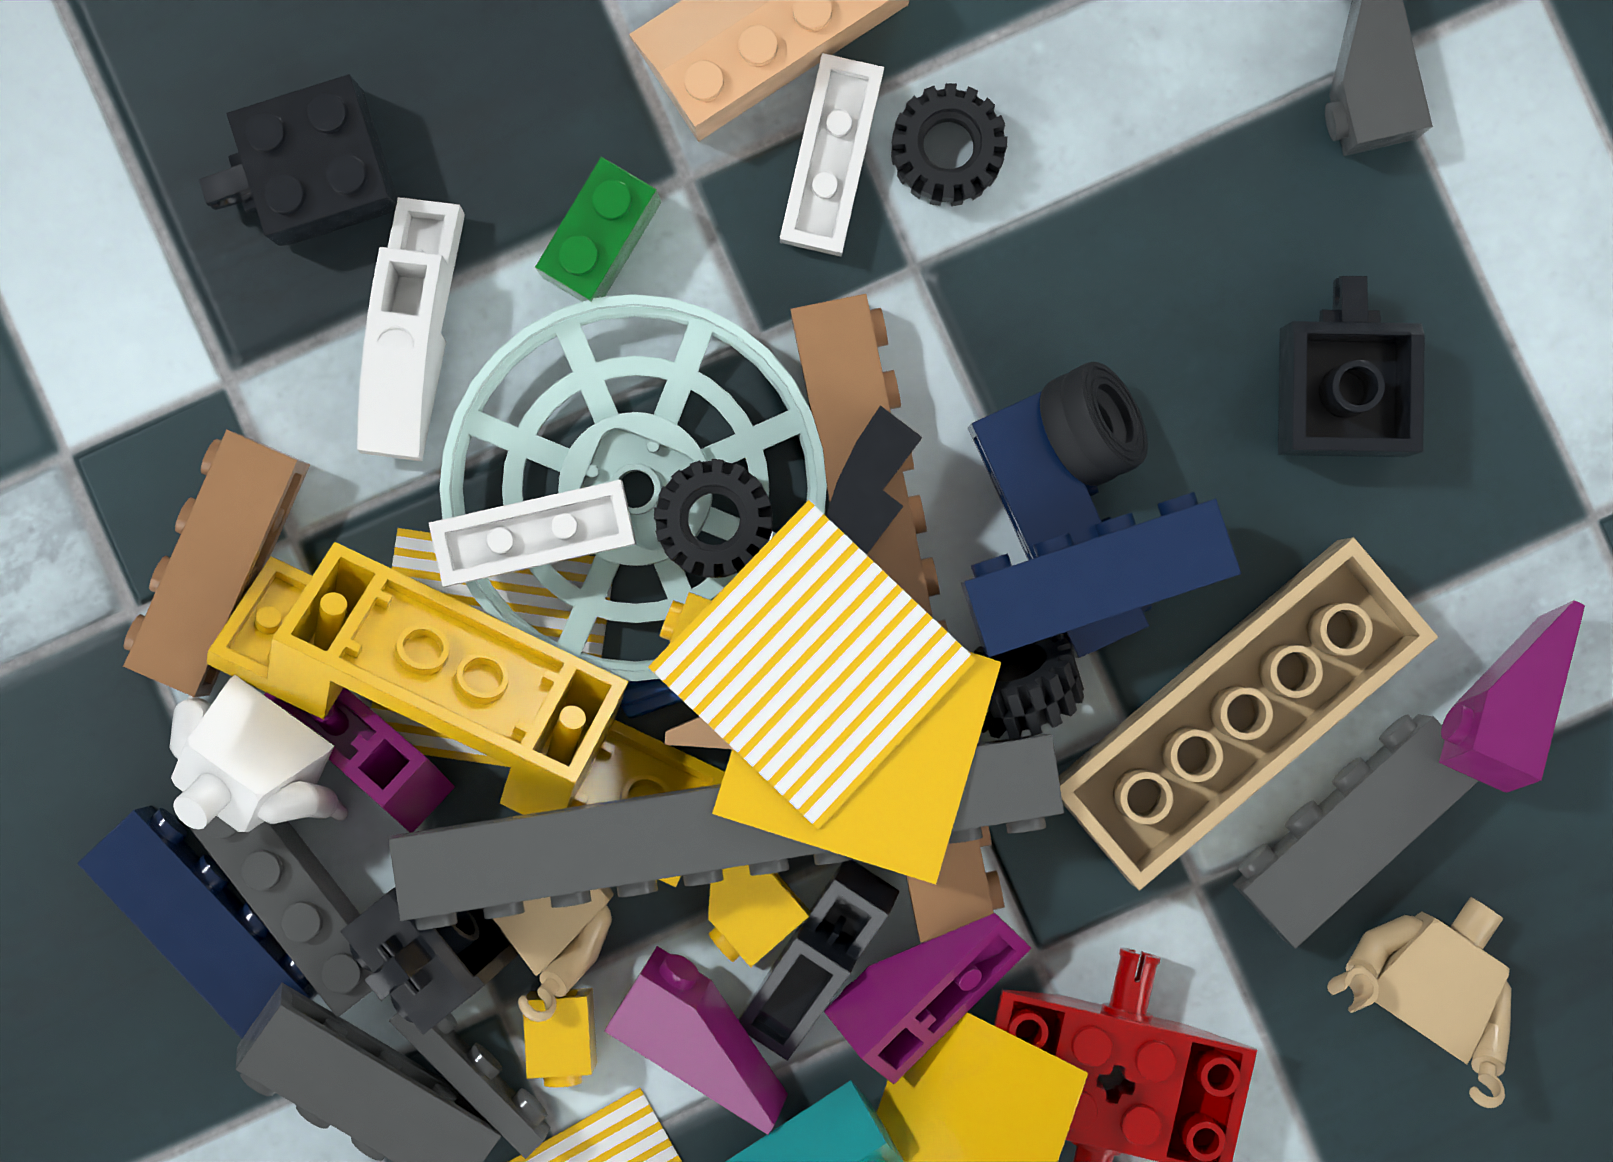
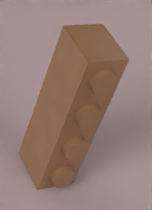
M227 429L222 440L215 439L211 443L201 465V473L206 475L199 494L196 499L190 497L178 515L175 531L181 535L171 557L164 556L160 560L152 575L149 589L155 592L151 604L145 616L139 614L135 618L125 637L124 649L130 652L123 667L192 697L210 696L220 670L207 664L208 650L270 558L310 464Z

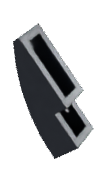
M881 405L856 441L837 480L826 513V517L866 555L903 508L902 504L883 490L922 439V436Z
M854 860L842 862L810 908L809 917L798 926L738 1018L747 1034L788 1061L851 974L859 956L888 918L900 891Z

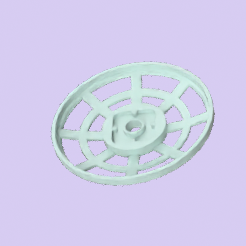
M629 294L593 298L592 302L587 300L558 309L526 326L500 347L471 381L454 413L443 449L440 478L442 518L447 519L465 515L463 482L466 454L472 436L508 451L504 463L502 483L503 506L523 502L522 488L527 459L560 472L559 493L621 480L626 474L633 471H641L648 474L654 484L653 497L642 507H628L637 544L595 553L596 556L581 589L560 575L551 564L529 568L545 588L561 601L573 607L558 642L541 634L517 615L492 586L488 578L466 582V585L485 612L494 618L627 681L660 679L648 668L654 660L626 661L605 659L583 653L582 651L597 617L610 621L631 623L665 620L673 600L685 604L689 592L711 600L738 574L722 578L708 577L701 584L691 589L684 569L671 561L665 554L655 533L654 507H657L658 495L662 487L668 484L672 479L671 476L676 471L690 466V463L699 460L701 462L712 461V459H721L725 462L735 463L746 458L749 473L758 479L769 498L768 470L763 450L798 435L805 458L808 488L806 502L809 500L824 514L827 484L823 448L812 412L794 379L772 352L741 326L707 308L669 297ZM643 317L674 321L687 325V329L674 362L663 358L645 356L608 358L596 362L581 326L600 320ZM714 336L731 345L757 366L779 393L788 411L752 426L747 414L733 397L712 379L698 372L711 337ZM558 337L573 372L561 378L540 395L524 415L518 427L483 413L482 411L491 394L511 369L537 347ZM629 376L655 377L667 380L654 414L640 412L619 414L605 381L612 378ZM691 390L701 395L722 414L734 430V435L700 449L694 439L677 425ZM581 391L595 424L584 431L570 449L538 436L540 428L555 409L572 395ZM712 494L702 496L693 504L689 512L688 522L692 534L697 537L702 530L728 541L736 533L740 518L711 507ZM772 531V533H771L770 540H771V538L776 534V533L773 532V531ZM620 564L630 566L654 564L668 599L659 602L632 604L613 602L605 598Z

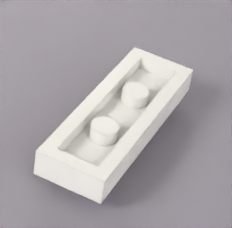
M822 53L781 230L780 243L842 257L884 67Z
M622 480L429 522L443 587L637 544Z

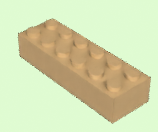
M1354 537L1337 540L1059 775L1062 803L1128 882L1140 891L1434 642L1438 636Z

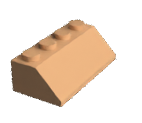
M681 0L630 33L629 37L699 142L819 64L822 53L832 55L908 6L909 0Z

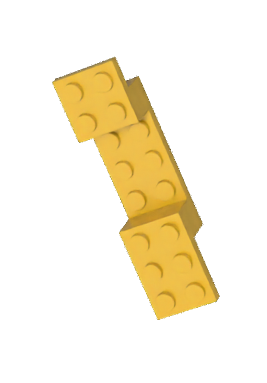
M337 542L333 543L313 576L270 556L209 648L207 654L208 665L231 676L236 675L247 684L323 720L342 689L346 688L510 766L500 804L523 815L721 784L725 774L724 771L670 745H665V743L615 720L629 681ZM681 876L659 880L676 887Z

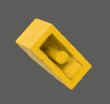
M749 865L722 869L724 880L710 883L708 920L715 928L708 935L731 962H734L741 956L752 967L809 917V908L778 873L750 875Z

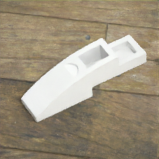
M398 197L388 248L379 247L367 315L358 406L357 450L362 454L414 461L423 460L446 346V340L441 334L465 217L461 206L458 204Z

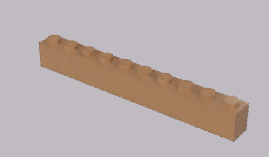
M867 294L791 309V319L809 407L823 448L829 504L837 480L856 441L879 406L881 405L890 413V409L901 407L894 370L882 372L877 348L888 345L882 309L880 307L870 310ZM911 453L883 490L902 504L903 508L868 552L867 556L933 618L929 597L940 595L938 578L933 558L921 559L916 534L927 532L924 510L920 495L908 497L903 474L905 471L914 470ZM945 620L936 621L948 632ZM989 826L981 827L983 836L981 839L947 845L936 885L906 875L920 942L929 941L994 913L993 910L1005 908L997 870L985 872L980 848L992 845Z

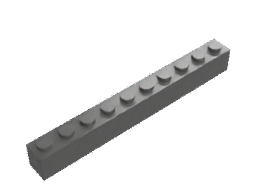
M1052 735L1021 736L1020 739L1008 738L977 744L948 844L983 838L981 827L1006 823L1007 833H1022L1046 828V816L1064 814ZM721 784L391 835L388 839L400 921L415 919L417 930L456 924V912L483 908L485 919L501 918L524 913L523 901L550 897L552 908L568 907L591 902L590 890L617 886L618 897H628L658 891L657 879L683 875L684 886H696L724 880L722 869L749 865L750 875H764L789 870L788 858L814 854L815 865L839 863L852 860L853 858L712 814Z

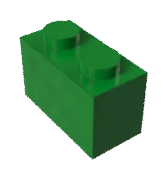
M600 157L536 264L535 269L543 279L582 302L587 300L592 302L593 298L605 297L661 204L657 189L605 158Z

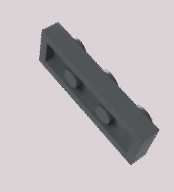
M398 1012L389 1020L525 1159L545 1140L551 1127L544 1121L548 1116L544 1107L527 1090L521 1088L516 1093L498 1075L503 1070L502 1066L485 1047L479 1043H475L470 1047L453 1030L458 1024L451 1013L424 1035L414 1023L405 1020Z

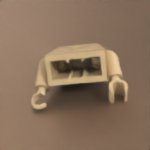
M610 887L590 890L592 901L585 904L552 908L550 897L523 901L524 913L493 918L535 976L541 973L540 982L542 985L538 988L537 993L544 1001L545 1011L541 1012L533 1009L529 1005L526 995L521 996L518 1000L521 1012L528 1019L542 1022L551 1018L556 1010L557 1002L555 996H565L597 961L612 922L611 912L607 906V903L614 895Z
M1470 897L1450 927L1435 917L1420 912L1415 917L1403 915L1366 931L1347 963L1346 972L1333 977L1328 982V991L1335 995L1344 991L1349 986L1354 994V1001L1348 1008L1350 1013L1370 1006L1375 1002L1465 1064H1468L1472 1058L1471 1065L1473 1070L1478 1073V1080L1491 1090L1493 1097L1486 1096L1475 1086L1469 1090L1470 1097L1482 1107L1496 1108L1501 1105L1505 1098V1089L1497 1076L1503 1074L1505 1070L1510 1037L1511 987L1507 982L1510 968L1483 949L1503 918L1484 904Z

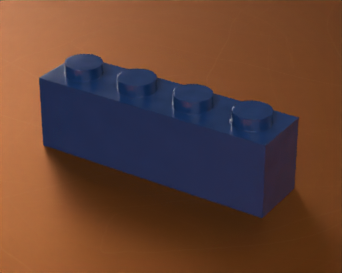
M1041 392L979 419L968 427V431L1027 560L1037 558L1033 548L1034 544L1070 533L1073 543L1076 545L1099 537L1095 524L1111 519L1109 516L1101 520L1093 504L1091 496L1099 493L1097 485H1086L1076 479L1062 464L1051 446L1041 418ZM1149 604L1061 634L1063 638L1066 637L1070 642L1074 658H1081L1149 627L1144 612L1151 610L1152 606Z
M1195 492L1157 504L1161 517L1137 525L1131 512L1095 524L1099 537L1074 545L1070 533L1034 544L1033 548L1037 558L1012 565L1007 553L971 565L974 578L961 582V586L984 656L991 657L1240 575L1241 571L1217 499L1199 504Z
M150 805L135 809L77 864L241 1039L244 1037L281 983L286 984L311 1000L318 995L317 991L270 933L248 902L243 904L227 887L231 880L217 862L205 854L200 858L183 840L187 836V831L183 825L163 808L156 811Z

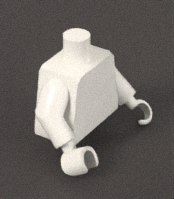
M234 675L229 679L212 705L205 699L189 695L187 700L181 701L175 707L170 750L178 761L171 779L174 785L183 792L176 798L173 807L176 815L185 825L193 829H203L217 816L238 832H250L264 821L276 824L305 817L320 819L332 817L335 820L342 821L347 818L348 809L338 800L333 790L316 785L334 745L238 676Z

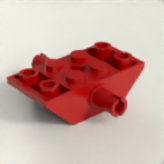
M1120 948V958L1109 1003L1098 1004L1059 994L1002 990L994 1026L1088 1072L1066 1137L1067 1141H1071V1143L1077 1146L1073 1162H1113L1114 1156H1120L1121 1153L1158 1162L1233 1161L1258 1050L1180 1022L1154 1017L1147 1013L1155 974L1161 957L1143 951L1138 954L1135 953V949ZM1119 1065V1070L1124 1075L1121 1084L1115 1085L1113 1089L1105 1090L1101 1082L1097 1080L1099 1074L1110 1075L1113 1066Z

